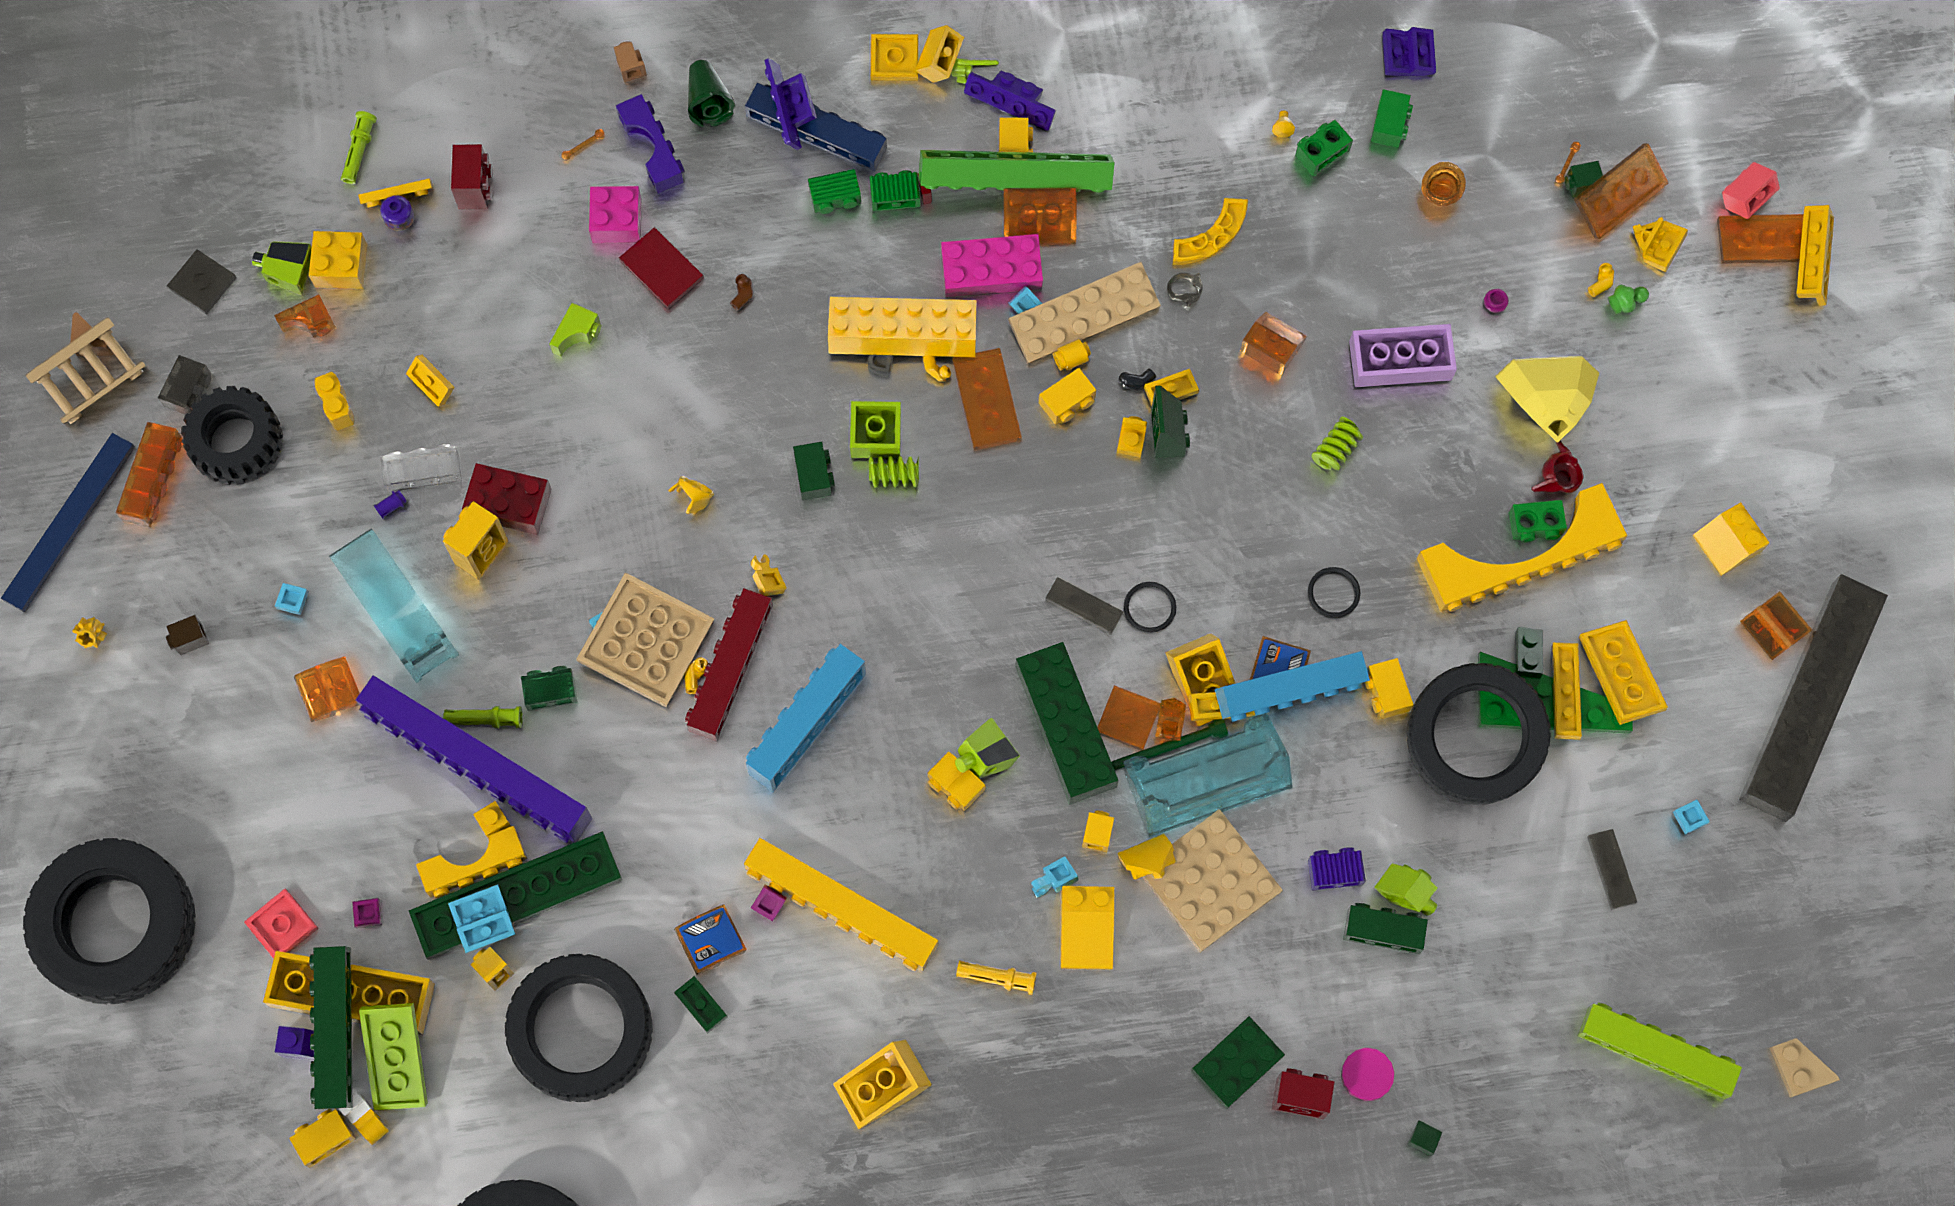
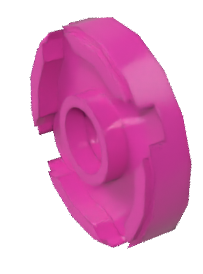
M1362 1048L1355 1050L1346 1058L1342 1066L1341 1079L1345 1089L1351 1096L1363 1101H1373L1380 1099L1389 1092L1394 1082V1069L1391 1061L1384 1053L1377 1049Z

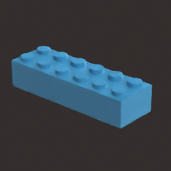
M839 644L836 649L832 648L827 653L824 665L821 668L817 667L809 677V684L805 689L801 687L793 697V700H795L789 708L785 707L780 712L777 718L779 720L774 728L769 727L761 738L763 742L758 748L753 747L746 756V766L749 775L773 793L866 676L865 661L842 644Z

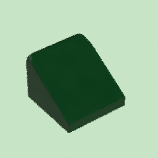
M1418 1120L1407 1144L1432 1156L1436 1151L1443 1132Z

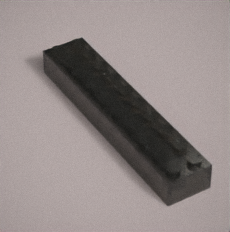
M1840 574L1832 583L1741 793L1740 801L1784 822H1787L1795 815L1888 597L1887 594L1843 574Z

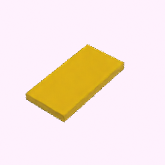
M1627 620L1580 634L1581 644L1619 725L1667 710L1668 706Z

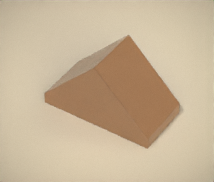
M77 312L72 316L70 343L92 328ZM96 338L90 342L93 346L91 349L96 356H112L114 354L104 340ZM78 352L75 353L76 356H84L83 354L80 355Z

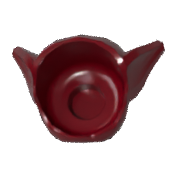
M1561 440L1558 443L1556 442L1560 452L1552 454L1543 464L1541 474L1544 481L1531 488L1533 492L1559 491L1572 493L1582 484L1584 474L1578 459L1572 455Z

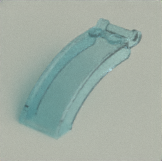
M372 528L329 555L416 683L423 679L422 676L451 657L454 659L459 656L452 643ZM443 646L445 647V650L418 668L414 667L415 664Z

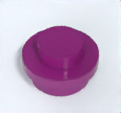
M1492 289L1484 297L1485 307L1494 313L1504 311L1509 302L1507 294L1501 289Z

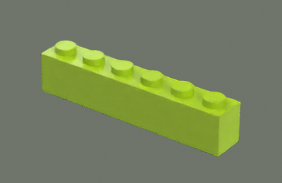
M1593 1003L1588 1007L1578 1037L1722 1099L1732 1096L1742 1069L1741 1066L1735 1064L1736 1061L1723 1055L1720 1057L1711 1054L1710 1049L1701 1045L1694 1047L1687 1044L1686 1039L1675 1034H1671V1036L1661 1032V1028L1655 1025L1646 1024L1645 1026L1636 1022L1637 1018L1626 1013H1622V1015L1612 1011V1007L1606 1004L1597 1003L1596 1005Z

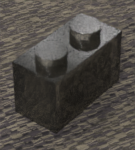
M179 355L158 396L159 401L166 408L182 414H190L192 411L190 406L193 402L199 403L201 401L200 396L204 388L206 389L210 385L212 373L205 364Z

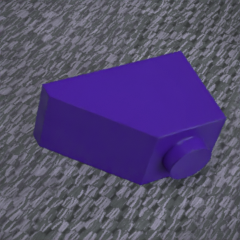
M279 1026L274 1052L281 1057L314 1060V1050L310 1048V1036L314 1034V1030Z

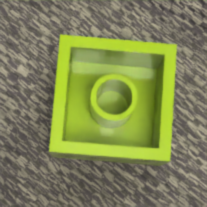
M851 401V458H869V456H872V458H879V456L888 458L892 456L893 459H898L901 450V402Z

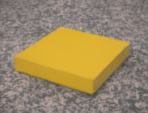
M871 34V81H918V73L915 71L918 64V34Z

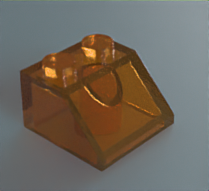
M1265 312L1255 321L1243 339L1240 351L1282 376L1306 340L1307 335Z

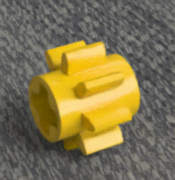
M94 616L87 620L82 617L72 630L73 633L77 634L75 642H78L84 648L91 646L98 648L101 641L107 635L106 632L102 631L105 624L95 619Z

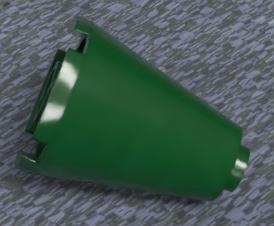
M697 60L689 67V118L694 124L704 127L703 123H711V126L725 123L734 114V99L711 62Z

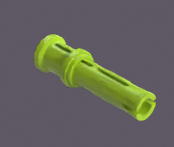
M365 111L356 112L355 117L357 120L355 127L350 132L352 141L340 178L342 182L347 184H356L366 144L372 139L370 133L373 124L377 121L376 116Z
M495 706L487 710L445 709L443 719L453 725H492L495 729H499L501 726H515L517 729H521L523 711L521 706H516V708H500V706Z

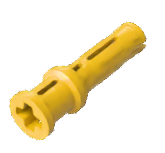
M959 960L956 977L1004 986L1008 991L1017 989L1028 992V995H1033L1037 972L1029 974L1016 971L1012 967L1004 970Z

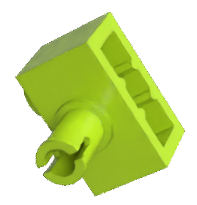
M1392 863L1374 887L1389 903L1417 912L1422 911L1426 916L1434 913L1437 908V904L1431 899L1437 887L1432 883V877L1422 869L1414 870L1406 864L1400 866Z

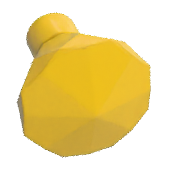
M1285 110L1279 112V119L1272 126V132L1277 137H1289L1295 131V126L1288 118L1289 113Z

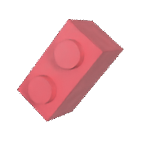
M1753 162L1722 192L1725 208L1749 219L1780 189L1777 172Z

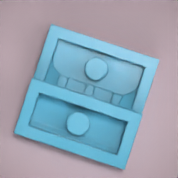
M498 884L448 903L465 953L515 935Z

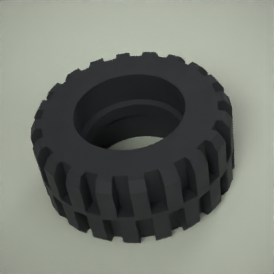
M227 386L226 390L218 387L213 389L214 393L210 395L204 393L200 396L202 400L199 403L193 402L190 406L191 413H186L183 419L186 426L181 427L183 448L196 468L214 482L220 480L224 485H231L232 481H235L237 485L245 484L246 479L250 478L251 481L258 479L257 475L263 472L266 474L270 470L268 465L270 463L275 464L279 458L276 451L280 452L283 445L280 440L283 438V431L279 426L280 422L268 402L264 401L257 392L251 393L250 389L240 387L239 390L235 386ZM246 419L253 423L252 436L241 449L230 453H221L212 449V437L217 428L226 421Z

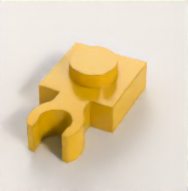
M766 554L762 556L761 562L757 560L755 555L750 563L755 570L752 577L760 594L765 596L783 594L787 587L778 568H770V560Z

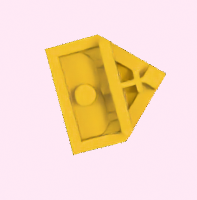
M1663 217L1643 226L1640 224L1633 226V232L1643 261L1666 272L1685 240L1688 229L1663 221Z
M1165 834L1117 853L1122 865L1127 871H1131L1133 879H1138L1148 874H1152L1154 879L1162 878L1165 875L1164 868L1176 862L1173 854V845Z

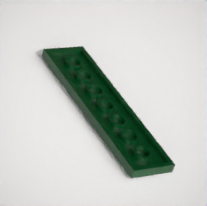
M602 831L408 911L425 957L429 960L463 946L448 905L449 902L498 884L512 925L621 881L622 878Z

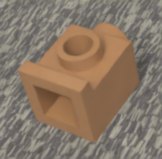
M625 41L613 47L624 82L647 76L639 49L634 50L632 42Z

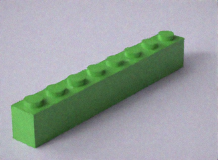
M920 150L918 178L921 186L928 189H937L939 186H946L955 190L962 189L963 187H972L976 190H985L986 187H993L1003 191L1010 190V188H1020L1024 191L1040 188L1050 192L1057 191L1058 189H1067L1071 192H1080L1081 189H1088L1101 193L1105 190H1112L1115 162L1111 154Z

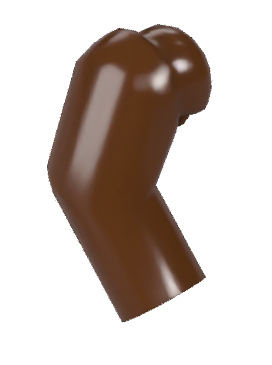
M740 274L735 279L738 295L730 302V305L736 311H739L753 296L752 281L745 274Z

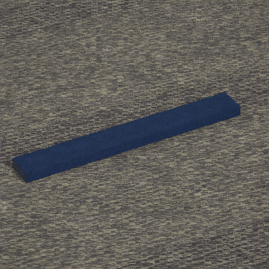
M114 433L109 436L2 595L1 599L4 602L25 612L135 448L133 443Z

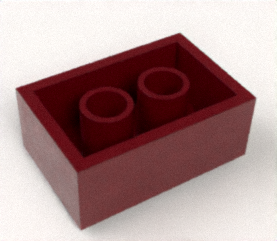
M476 463L462 510L466 506L469 507L474 501L498 517L502 527L538 535L552 489L548 479Z

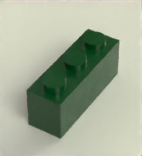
M1355 903V906L1351 905L1347 910L1343 940L1420 954L1424 950L1428 919H1423L1422 915L1418 913L1408 912L1406 915L1397 914L1396 910L1391 908L1375 910L1370 909L1368 904Z

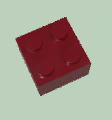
M482 144L453 145L451 191L458 209H488V200H492V187L488 186L489 178L493 177L492 164H489L488 153L484 152Z
M1287 1068L1286 1072L1282 1071L1276 1078L1271 1110L1324 1119L1330 1113L1335 1081L1328 1080L1329 1076L1314 1073L1310 1077L1302 1075L1301 1070Z

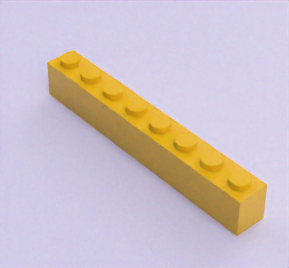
M761 838L758 839L744 862V867L748 870L746 874L754 880L760 881L762 878L770 883V888L780 894L784 891L791 895V900L802 907L807 904L814 908L813 913L824 920L827 917L836 921L835 925L839 929L847 933L852 930L859 934L857 938L865 944L871 946L874 943L881 947L880 952L890 958L897 956L904 960L902 964L912 971H916L917 968L924 971L939 945L936 938Z

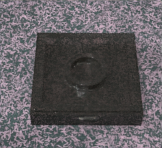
M196 249L167 284V288L207 315L237 277L234 273Z

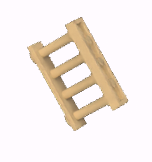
M108 317L25 374L31 383L35 381L38 384L41 383L65 413L60 418L63 424L67 421L72 424L83 416L80 413L82 410L127 378L134 380L144 373L142 368L145 364L140 361L135 365L111 334L113 331L110 328L115 325ZM96 338L105 341L127 370L116 379L113 378L91 349L93 346L90 342ZM76 352L84 355L106 384L105 387L95 394L70 363L72 360L69 357ZM56 366L59 370L63 369L86 399L75 408L72 407L50 379L51 374L49 371Z

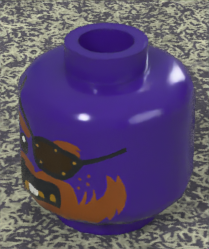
M393 195L383 201L380 213L388 228L394 231H402L412 225L414 211L410 202L405 197Z

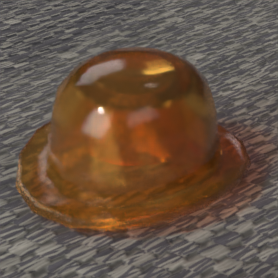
M1439 162L1425 172L1421 189L1424 197L1430 203L1437 206H1448L1456 203L1462 197L1466 187V179L1458 165L1451 162Z

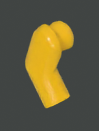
M1603 263L1599 266L1598 281L1588 287V292L1592 297H1596L1613 286L1614 270L1610 263Z
M922 356L925 371L937 381H946V378L951 376L950 368L946 365L940 368L936 364L935 356Z

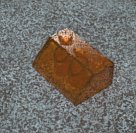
M1076 188L1004 189V237L1038 234L1039 245L1076 244Z

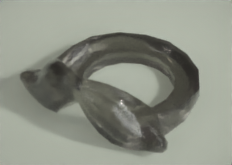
M1178 273L1167 283L1169 297L1174 301L1186 302L1188 307L1199 300L1203 290L1200 273L1196 275ZM1185 278L1197 289V293L1175 294L1172 291V285L1176 280Z

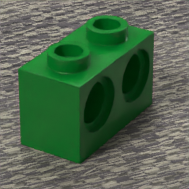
M1333 120L1329 124L1323 123L1319 126L1316 133L1309 137L1307 135L1303 137L1297 144L1295 156L1310 174L1315 176L1349 152L1353 139L1336 120ZM1332 137L1337 141L1331 142L1327 138ZM1308 151H1316L1318 155H1312Z
M1562 500L1513 504L1509 511L1513 540H1521L1524 543L1532 542L1536 538L1556 540L1567 529ZM1545 518H1552L1556 525H1549ZM1520 520H1527L1531 527H1524Z

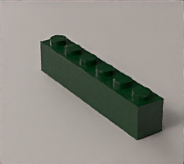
M314 947L313 954H310L309 959L310 969L314 970V980L310 981L311 997L314 996V1007L310 1009V1021L314 1023V1034L310 1036V1048L314 1050V1061H311L310 1074L311 1077H314V1088H311L310 1100L311 1104H314V1109L353 1108L351 947Z

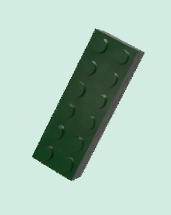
M1064 642L1016 658L1015 668L1069 805L1117 788L1118 777Z

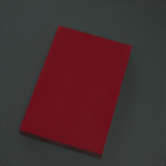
M655 227L619 257V261L667 309L671 308L704 279V275Z

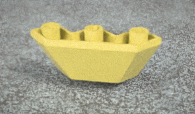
M1583 356L1512 359L1495 377L1528 415L1558 443L1576 426L1591 404L1599 372Z

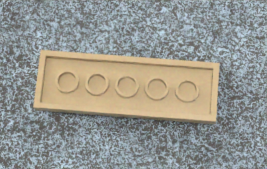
M1139 262L1010 317L1008 321L1027 364L1056 352L1057 348L1078 339L1081 341L1157 309L1161 305L1142 262Z

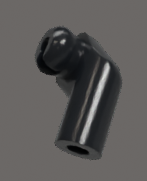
M1148 368L1141 375L1123 372L1118 380L1124 388L1140 391L1144 388L1145 384L1152 382L1156 378V374Z

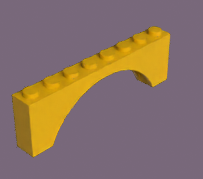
M1600 483L1578 493L1574 502L1572 521L1566 534L1551 549L1533 559L1513 564H1488L1460 555L1445 543H1441L1420 551L1417 561L1440 611L1449 610V612H1453L1462 608L1463 603L1469 601L1477 603L1485 599L1486 595L1492 592L1495 595L1501 594L1509 589L1508 586L1516 583L1518 586L1527 584L1532 580V577L1540 575V577L1548 576L1554 572V569L1561 566L1563 569L1569 568L1582 558L1586 560L1593 559L1600 555L1599 552L1606 549L1609 552L1622 547V543L1628 535L1603 483Z

